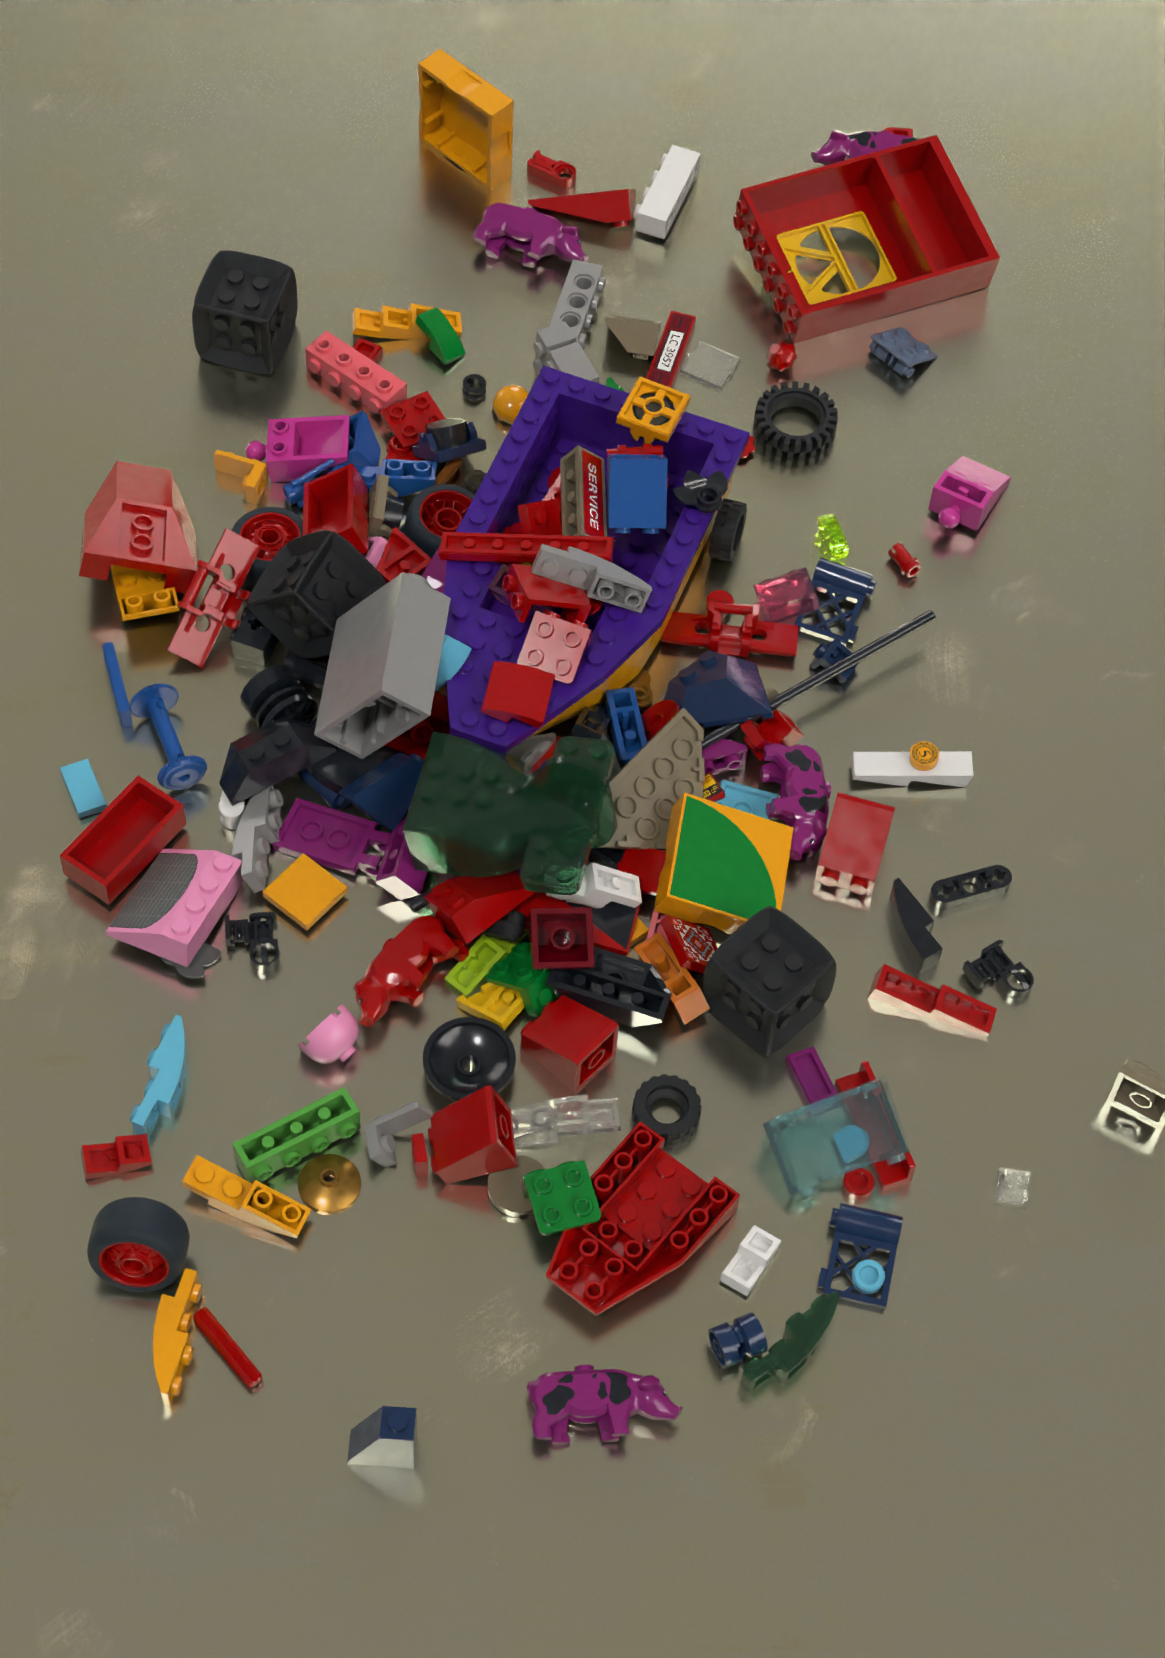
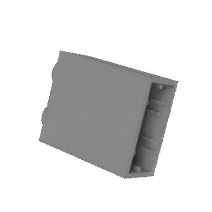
M402 572L337 619L314 732L315 736L364 759L431 715L450 597L431 588L429 582L424 577Z

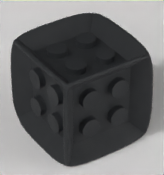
M231 250L219 251L211 260L194 300L192 325L195 347L199 356L209 362L257 374H271L274 372L290 342L297 317V283L293 269L279 261Z
M330 530L317 531L289 541L277 552L253 588L248 600V606L254 616L289 650L303 658H319L330 655L337 619L383 587L386 582L379 571L344 537Z
M768 906L748 919L714 952L706 964L701 991L710 1007L709 1010L715 1017L750 1047L768 1056L788 1043L824 1006L833 989L837 971L836 962L830 952L797 922L782 911Z

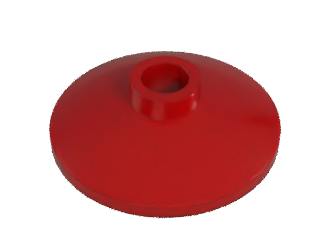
M660 701L649 707L641 715L647 742L680 710L675 701Z

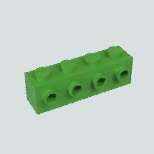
M343 1087L232 1143L234 1159L247 1181L254 1183L255 1180L259 1182L265 1181L275 1171L283 1167H292L299 1163L303 1157L313 1152L319 1153L324 1151L330 1143L340 1138L347 1139L353 1136L361 1128L360 1111L346 1088Z

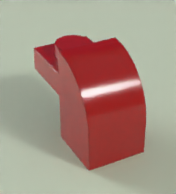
M777 709L773 712L774 718H767L761 724L748 719V721L740 726L746 734L744 737L745 743L760 761H764V745L779 743L785 746H793L804 736L790 716Z

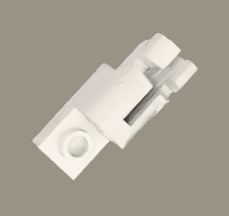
M593 862L582 870L568 866H553L544 877V883L556 886L554 889H547L545 891L546 895L555 899L565 900L566 902L582 904L595 909L602 908L611 901L633 908L642 903L639 876Z

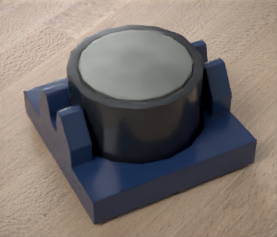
M461 418L443 419L427 424L425 426L426 432L419 433V445L412 446L414 456L439 463L487 449L485 439L478 438L473 422H467Z

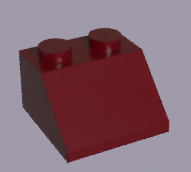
M592 907L530 909L528 915V934L533 970L595 967Z

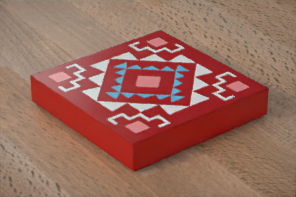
M667 914L661 920V925L680 967L704 974L707 962L718 949L709 929Z

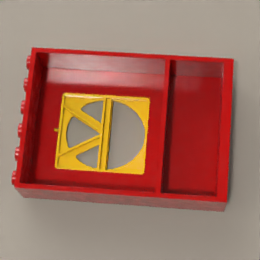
M937 135L741 189L739 200L736 202L737 208L735 216H733L734 228L736 231H740L743 238V246L747 252H750L753 267L756 272L760 273L763 279V288L766 293L770 294L773 300L774 311L780 315L783 321L784 332L786 335H790L793 344L987 288L1000 260L992 240ZM829 228H845L856 231L869 239L875 246L880 259L879 271L872 282L864 288H858ZM818 231L828 251L801 247L800 244L806 237ZM796 256L826 260L832 263L812 284H809L803 279L797 269ZM838 272L848 292L843 294L828 293L822 291V288Z

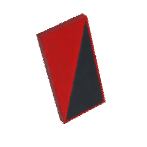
M525 870L523 878L534 884L538 891L515 907L514 911H519L526 916L527 920L523 928L528 930V915L531 908H575L588 906L547 896L545 891L549 888L554 889L556 886L544 883V876L542 874ZM611 901L602 908H592L594 947L627 956L640 905L633 908Z

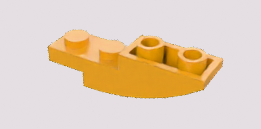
M196 1155L181 1182V1186L208 1199V1205L260 1228L294 1238L298 1237L312 1210L257 1180L251 1183L199 1155Z
M185 1268L175 1297L162 1294L154 1324V1368L163 1404L168 1406L171 1405L174 1395L179 1396L184 1377L181 1376L184 1365H190L194 1354V1347L191 1346L189 1333L187 1332L192 1322L190 1310L193 1302H199L203 1284H200L198 1271Z

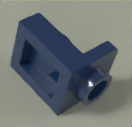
M834 639L827 645L823 642L813 652L812 655L815 658L809 666L813 669L820 665L827 668L852 654V652L837 639ZM859 663L834 677L843 683L849 678Z

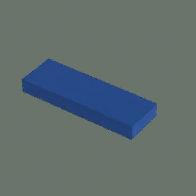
M113 641L103 643L104 661L120 724L123 728L133 726L131 711Z

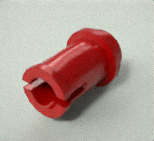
M902 543L893 545L892 548L896 552L894 553L892 549H889L888 555L901 568V574L908 577L915 576L921 569L920 561L917 558H913Z

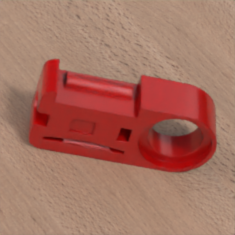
M540 150L535 151L533 159L530 158L527 161V173L550 184L567 189L573 187L576 183V168L562 160L557 162L540 154ZM562 173H567L571 175V177L563 179L558 175Z

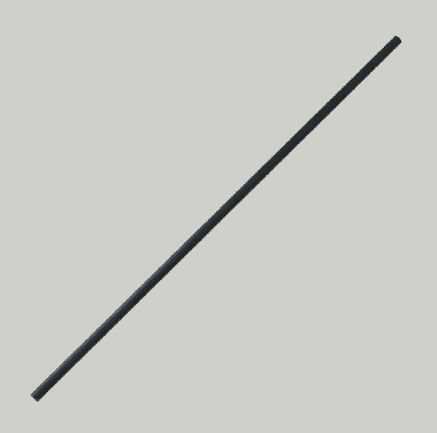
M928 610L771 698L769 703L772 711L936 619L934 612ZM759 715L757 717L749 718V720L756 721L763 716ZM744 722L725 724L705 735L704 741H702V750L740 730V726ZM588 802L548 823L549 827L554 833L566 828L565 825ZM518 840L452 878L491 870L526 849L522 842ZM432 889L408 902L409 908L413 913L428 905L424 897Z

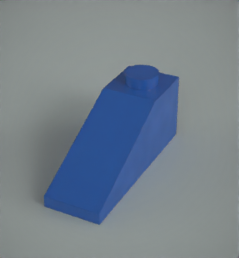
M634 687L606 690L604 706L607 709L605 715L611 717L607 726L609 735L621 763H628L647 743Z

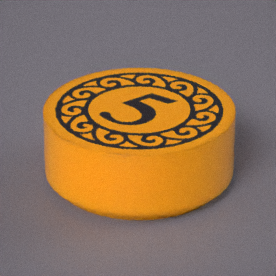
M921 741L912 746L909 761L917 770L929 771L937 765L939 751L934 744Z

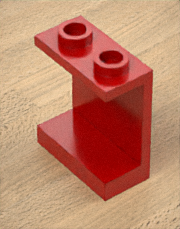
M512 563L508 574L503 578V591L507 595L518 622H525L532 604L562 607L570 623L572 620L585 623L592 605L584 589L532 574V566Z

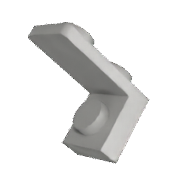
M410 1102L404 1104L399 1110L390 1114L379 1115L374 1121L365 1124L364 1130L369 1158L386 1168L396 1164L395 1151L397 1147L392 1135L432 1118V1110L418 1102Z

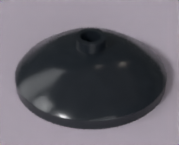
M461 1017L442 1024L430 1035L423 1050V1069L427 1080L436 1091L454 1101H459L490 1085L497 1093H500L508 1085L515 1071L516 1053L510 1037L495 1023L478 1017ZM466 1067L474 1068L472 1072H467L464 1069Z

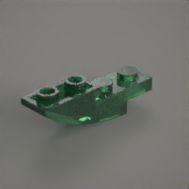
M834 1291L829 1296L825 1294L820 1295L811 1303V1308L805 1313L797 1312L792 1315L785 1323L783 1339L776 1342L768 1350L769 1354L761 1360L754 1358L744 1366L740 1385L747 1394L773 1376L781 1386L784 1385L808 1363L820 1347L831 1326L840 1297L837 1291Z

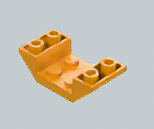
M114 565L110 566L122 621L180 611L177 607L178 600L175 588L164 589L163 573Z

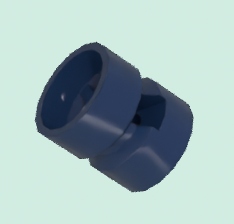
M752 1312L735 1318L733 1325L725 1322L708 1330L711 1347L723 1368H728L742 1362L744 1355L748 1358H753L768 1350L762 1326Z

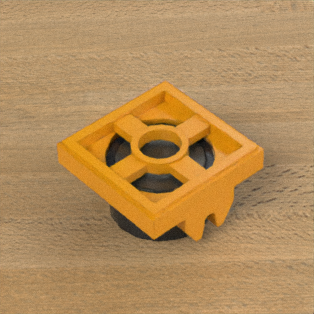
M639 376L617 415L616 423L630 428V433L636 441L642 438L645 443L660 440L668 442L690 403L691 395Z

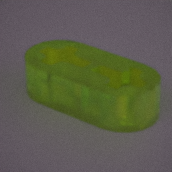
M833 513L819 516V532L831 559L837 561L848 558V543L836 516Z

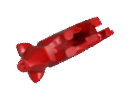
M432 915L420 916L414 919L394 939H388L384 943L382 950L369 964L364 978L358 980L353 987L356 992V1002L362 1013L360 1024L366 1027L373 1026L387 1011L390 1001H401L409 1003L414 1008L417 1007L425 997L424 993L420 991L425 979H427V975L432 970L434 964L451 958L463 962L469 956L464 942L447 935L442 921Z

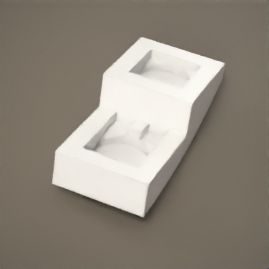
M754 1225L740 1243L737 1253L722 1272L719 1281L748 1296L770 1263L782 1240Z

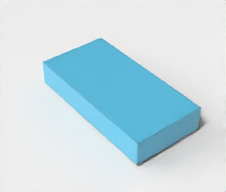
M88 759L60 767L61 775L79 819L102 812L107 807Z

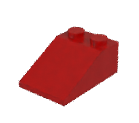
M506 866L447 879L445 882L436 885L424 898L434 916L442 921L444 928L468 944L538 891L534 884Z

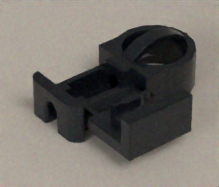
M251 913L249 915L250 922H248V919L230 920L229 915H225L226 946H235V942H245V945H249L250 942L249 957L253 969L260 973H269L275 970L280 963L278 939H273V923H277L276 913ZM231 928H233L234 940H231ZM267 950L275 953V958L268 962ZM261 951L262 963L254 959L255 954Z
M997 940L982 949L980 958L970 963L968 960L964 962L962 970L978 989L984 987L985 981L990 978L993 981L997 979L998 984L1008 997L1022 999L1029 995L1034 983L1032 973L1021 962L1014 964L1002 950L1003 940ZM1015 976L1023 989L1013 988L1009 985L1007 979Z

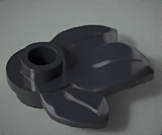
M688 470L684 478V486L674 488L673 492L681 503L695 506L704 513H714L722 506V496L728 489V483L721 471L713 473L706 479Z

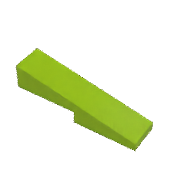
M507 913L501 921L506 920L509 913ZM525 929V934L515 942L487 937L483 934L468 951L469 956L463 962H458L444 978L445 981L462 995L464 994L466 998L470 997L486 981L485 975L492 969L495 963L502 961L507 954L511 953L514 945L529 940L528 930Z

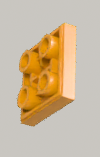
M303 853L262 892L265 899L307 931L348 890L346 885Z

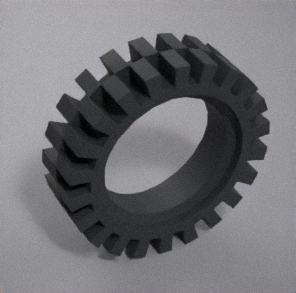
M797 381L792 382V388L788 387L787 382L781 383L780 389L777 385L771 387L770 392L766 390L763 393V397L758 399L753 424L755 437L759 438V444L762 447L767 444L766 451L769 453L777 449L776 456L779 458L782 457L783 453H788L787 460L792 461L794 454H798L799 461L805 459L806 453L810 459L815 458L816 451L820 455L824 453L825 447L828 449L835 437L838 411L837 408H834L835 403L833 399L828 400L829 395L826 392L819 396L820 388L817 386L810 391V384L805 382L803 388H798ZM783 407H802L813 412L818 418L820 425L814 432L808 435H789L780 431L772 422L771 417L777 410Z

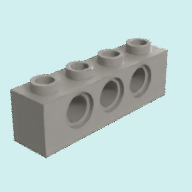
M573 259L549 326L566 321L576 337L575 342L578 341L582 349H584L587 338L585 331L591 329L593 315L591 314L592 311H597L600 301L598 294L599 292H604L606 277H602L603 266Z

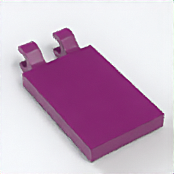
M296 798L279 830V841L272 843L275 851L299 858L304 853L319 865L354 876L357 870L360 869L368 876L376 878L381 858L375 855H367L366 852L371 845L379 852L385 854L391 834L377 831V822Z

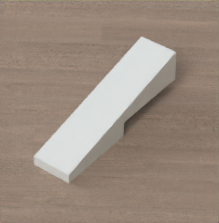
M939 751L938 763L929 771H920L914 768L909 761L910 752H853L851 755L853 780L908 787L911 781L966 788L974 776L972 751Z

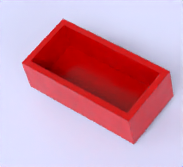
M351 463L304 484L303 535L323 530L334 531L348 540L363 555L368 552V487L354 464Z
M138 775L59 855L63 874L110 905L186 825L184 805Z

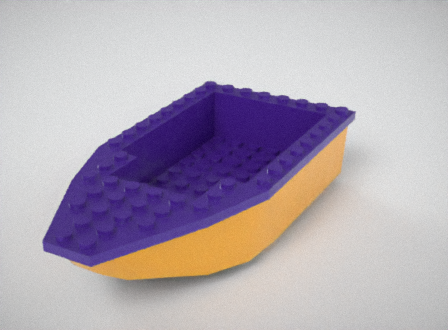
M543 365L456 532L502 534L506 527L520 522L517 506L542 501L549 491L547 483L550 474L554 469L560 467V459L578 445L604 458L607 517L606 449L617 448V445H626L627 448L642 447V444L645 443L642 438L636 441L630 433V428L616 423L617 415L630 393ZM684 412L668 442L663 440L651 442L652 446L663 445V455L668 459L667 475L669 484L667 489L666 529L659 528V533L655 534L642 533V528H631V533H614V528H608L607 526V537H614L615 545L612 563L643 580L652 587V591L642 613L602 601L600 609L595 614L588 615L585 624L589 625L588 629L592 630L593 637L591 643L585 648L574 681L571 684L553 681L544 723L540 728L515 718H511L506 723L480 711L493 662L501 661L517 664L535 611L544 613L545 610L561 615L562 608L532 604L525 622H518L507 595L502 588L503 578L501 577L505 576L503 571L509 569L501 571V564L496 562L447 560L444 595L450 597L451 600L445 635L472 648L458 672L451 680H446L451 735L502 753H507L523 740L580 715L585 706L593 709L596 703L602 704L605 701L606 690L621 689L638 676L663 635L709 537L718 512L704 513L695 506L681 503L675 497L673 489L684 486V478L688 470L706 479L713 473L721 471L728 483V489L722 496L723 501L729 494L734 470L748 443L750 432Z

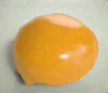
M504 386L495 395L492 411L496 413L499 421L512 425L529 393L521 386Z

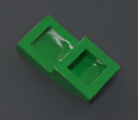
M437 307L417 315L415 323L431 339L429 348L445 365L465 356L466 352L458 335Z

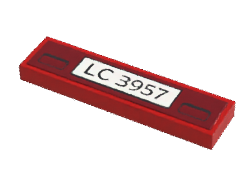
M671 310L646 379L672 388L696 323V316Z

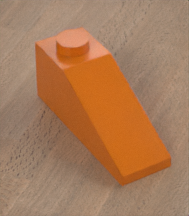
M660 932L634 947L641 961L652 964L666 987L672 993L669 1004L684 1025L710 1009L699 985L686 968L680 967L673 950Z

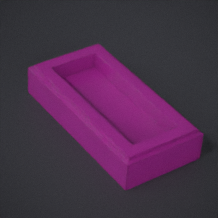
M814 1046L786 1056L785 1062L810 1112L839 1101V1095Z

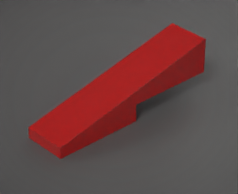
M883 964L875 974L867 997L986 1037L990 1034L997 1008L942 984L938 989L886 964Z

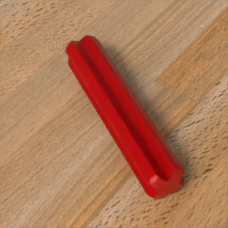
M203 1307L193 1315L194 1322L248 1388H253L262 1381L261 1372L210 1310Z

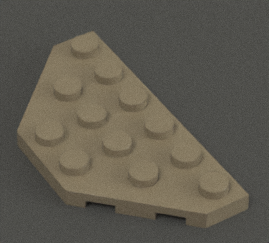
M685 708L679 710L565 826L585 847L633 850L652 848L665 851L672 806L684 792L703 798V782L705 781L704 758H702L703 728Z

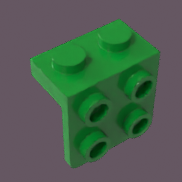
M527 942L514 945L511 953L507 954L502 961L495 963L492 969L485 975L487 982L519 991L527 1013L531 1016L538 1017L544 1007L558 997L557 994L546 987V981L551 969L533 970L529 943Z
M585 1160L577 1162L567 1161L554 1168L546 1170L536 1169L523 1175L521 1185L524 1199L529 1198L540 1234L546 1236L596 1223L600 1220L601 1211Z

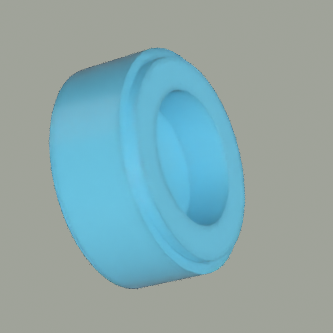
M873 1260L859 1262L852 1273L854 1287L865 1294L877 1292L882 1287L885 1279V1272L882 1266Z

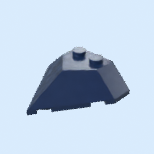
M711 650L702 653L691 665L680 670L678 675L669 681L664 700L675 701L680 710L685 708L697 723H703L704 727L746 722L749 718L762 715L763 719L774 718L756 663Z

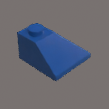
M361 411L350 417L348 461L341 464L349 465L353 463L354 466L379 467L381 448L367 414ZM328 469L321 471L319 474L326 475Z

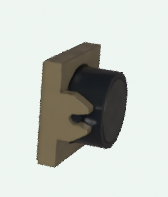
M379 474L368 494V536L382 537L388 541L393 528L397 527L399 529L403 515L404 500L397 498L398 492L388 486L389 476Z

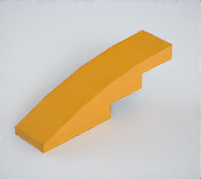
M411 303L409 309L405 310L383 305L380 312L354 308L352 313V334L389 339H430L415 323L417 315L434 307ZM439 309L452 325L456 334L461 336V313Z

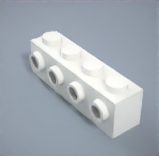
M672 145L668 154H663L660 170H655L651 187H646L642 204L636 206L633 217L637 220L636 231L665 239L699 172L701 153Z

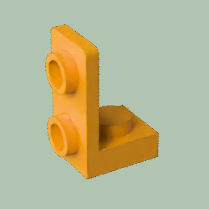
M216 450L214 453L215 470L244 478L242 490H245V500L247 503L256 505L268 482L266 463L238 456L232 452Z

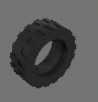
M723 499L712 529L709 557L733 562L745 526L746 503Z
M661 1074L658 1077L653 1076L647 1082L644 1081L640 1089H637L632 1107L634 1127L641 1121L665 1139L664 1147L666 1145L676 1146L680 1142L684 1143L688 1140V1137L693 1136L696 1132V1127L699 1125L702 1107L700 1105V1095H697L696 1088L691 1086L686 1079L678 1078L676 1075L668 1076L667 1074ZM670 1097L680 1104L682 1114L673 1123H661L652 1115V1104L659 1098Z

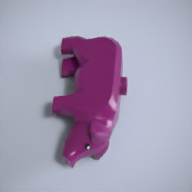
M504 203L489 205L483 212L482 222L476 227L473 234L475 241L486 246V255L488 257L498 259L501 250L506 245L517 251H523L522 264L526 267L534 268L539 259L552 254L572 263L573 259L587 262L589 259L581 249V239L578 235L579 229L572 225L565 226L556 218L539 213L532 207L521 208Z

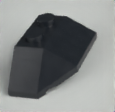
M282 716L230 743L219 784L230 804L234 806L337 752L334 745L314 735L316 726Z
M594 947V968L551 969L546 987L559 997L565 995L615 1022L631 1027L662 1023L672 997V993L666 987L652 964L598 947Z

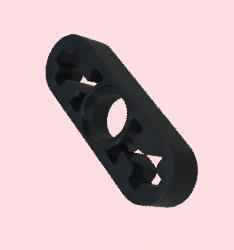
M993 865L941 879L932 885L929 900L935 908L947 910L1002 895L1010 887L1012 874L1005 866ZM993 876H996L998 880L1003 879V882L999 884L997 880L992 881ZM972 882L978 886L979 890L974 893L967 892L963 888V884ZM939 891H942L944 895L949 894L948 898L938 895Z

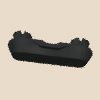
M510 911L506 920H498L480 935L485 934L487 937L515 942L525 934L523 926L527 920L526 916L519 911Z

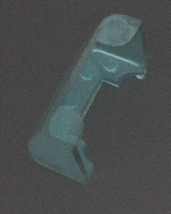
M885 1076L783 1113L763 1123L789 1194L799 1193L800 1197L817 1192L816 1185L823 1181L874 1162L887 1160L888 1165L902 1161L906 1159L904 1153L910 1150Z

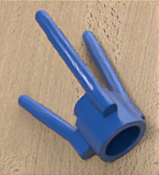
M330 459L300 478L282 485L285 498L290 506L297 503L299 509L303 508L304 484L324 475L319 473L334 464V459Z

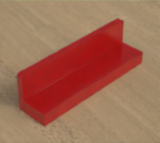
M867 1060L863 1061L858 1073L836 1079L834 1085L852 1125L865 1130L870 1137V1147L866 1156L881 1190L885 1191L910 1183L916 1165Z

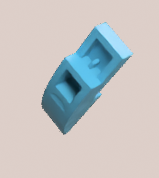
M177 1014L171 1024L167 1023L163 1028L158 1048L153 1049L148 1056L147 1066H149L151 1079L146 1085L145 1097L141 1105L137 1104L134 1107L130 1117L134 1135L147 1134L148 1137L159 1114L171 1118L178 1104L186 1075L187 1046L182 1017Z

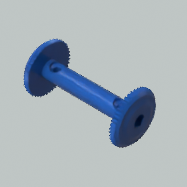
M153 684L144 687L133 696L129 704L130 711L134 716L142 717V719L152 718L169 761L168 764L161 768L157 775L160 786L169 790L186 789L195 785L203 778L207 771V763L201 757L195 755L185 756L168 714V710H171L179 699L176 688L168 684Z

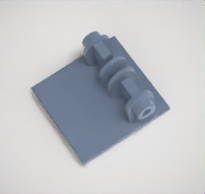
M897 327L870 335V338L873 339L869 345L871 353L883 360L884 363H888V366L893 368L902 377L906 376L909 378L915 371L912 368L913 365L937 358V355L930 350L927 344L917 341L905 328Z

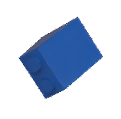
M607 454L608 528H614V533H631V528H642V533L655 534L659 533V528L666 529L668 459L664 455Z

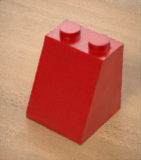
M838 792L819 858L815 881L822 882L830 887L837 886L848 889L855 894L872 896L895 807Z
M562 995L555 1002L550 1001L542 1010L540 1017L535 1021H529L523 1027L520 1033V1048L573 1093H576L616 1054L619 1024Z
M491 1085L483 1087L432 1114L433 1117L430 1118L431 1127L428 1128V1138L434 1150V1156H431L430 1159L431 1167L434 1174H438L446 1184L518 1167L512 1112Z

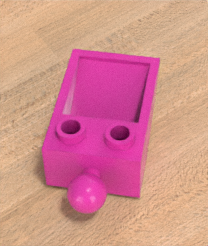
M349 415L268 419L267 445L265 446L260 441L250 442L245 450L246 456L249 459H256L260 462L266 458L271 482L293 481L328 460L334 459V464L326 468L329 469L348 461Z
M962 456L943 472L934 485L928 510L939 514V522L945 528L951 529L960 523L977 531L1007 487L1011 477Z

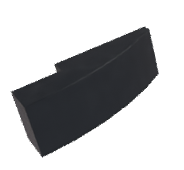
M897 878L893 882L890 894L894 927L908 959L920 975L939 964L943 948L931 935L934 920L901 879Z

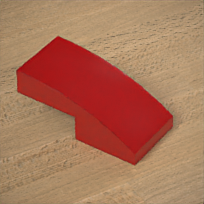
M147 1134L116 1136L114 1143L82 1145L81 1148L85 1179L130 1172L149 1166L152 1162Z

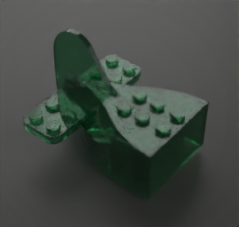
M433 732L403 827L415 870L468 877H491L521 868L520 880L526 890L558 895L576 894L582 885L591 848L607 844L612 839L616 828L617 820L609 784L615 760L613 744L601 739L575 736L562 737L555 745L552 758L547 759L535 771L528 764L510 754L454 735Z

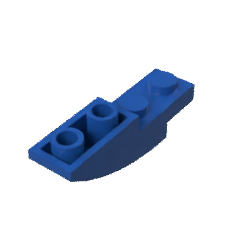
M383 459L381 467L355 466V468L367 485L368 494L377 476L382 474L389 476L388 486L398 492L397 497H401L434 485L437 462ZM347 465L333 466L328 469L327 474Z

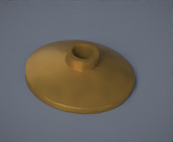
M324 1154L311 1159L302 1168L298 1177L300 1197L308 1207L322 1213H336L348 1208L357 1199L361 1189V1177L357 1167L349 1159L336 1154ZM326 1176L335 1177L331 1182H326L323 1178Z

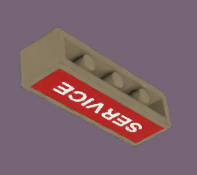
M578 445L560 459L562 535L607 537L604 458Z

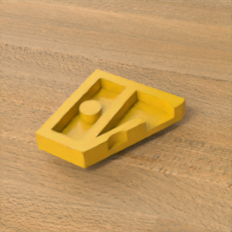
M490 982L480 986L481 992L468 998L463 994L456 999L458 1008L475 1017L491 1021L503 1030L508 1027L525 1007L519 991Z

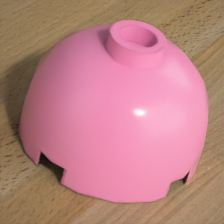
M344 1004L337 1008L341 1012L339 1015L335 1012L331 1013L305 1037L309 1041L308 1044L304 1041L299 1043L298 1047L313 1061L321 1064H330L339 1058L344 1062L356 1051L353 1044L359 1037V1026L353 1014Z

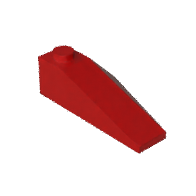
M636 189L528 200V205L600 222H613V227L629 226L628 220H635L633 217L636 205Z

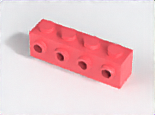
M327 330L305 348L306 366L311 372L319 374L328 380L332 386L340 388L353 400H358L367 406L371 412L382 416L379 410L407 399L406 382Z

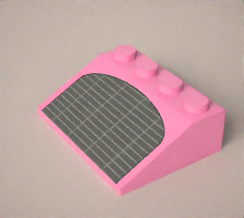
M162 849L106 930V935L188 968L243 884V877L241 876L242 860L217 850Z

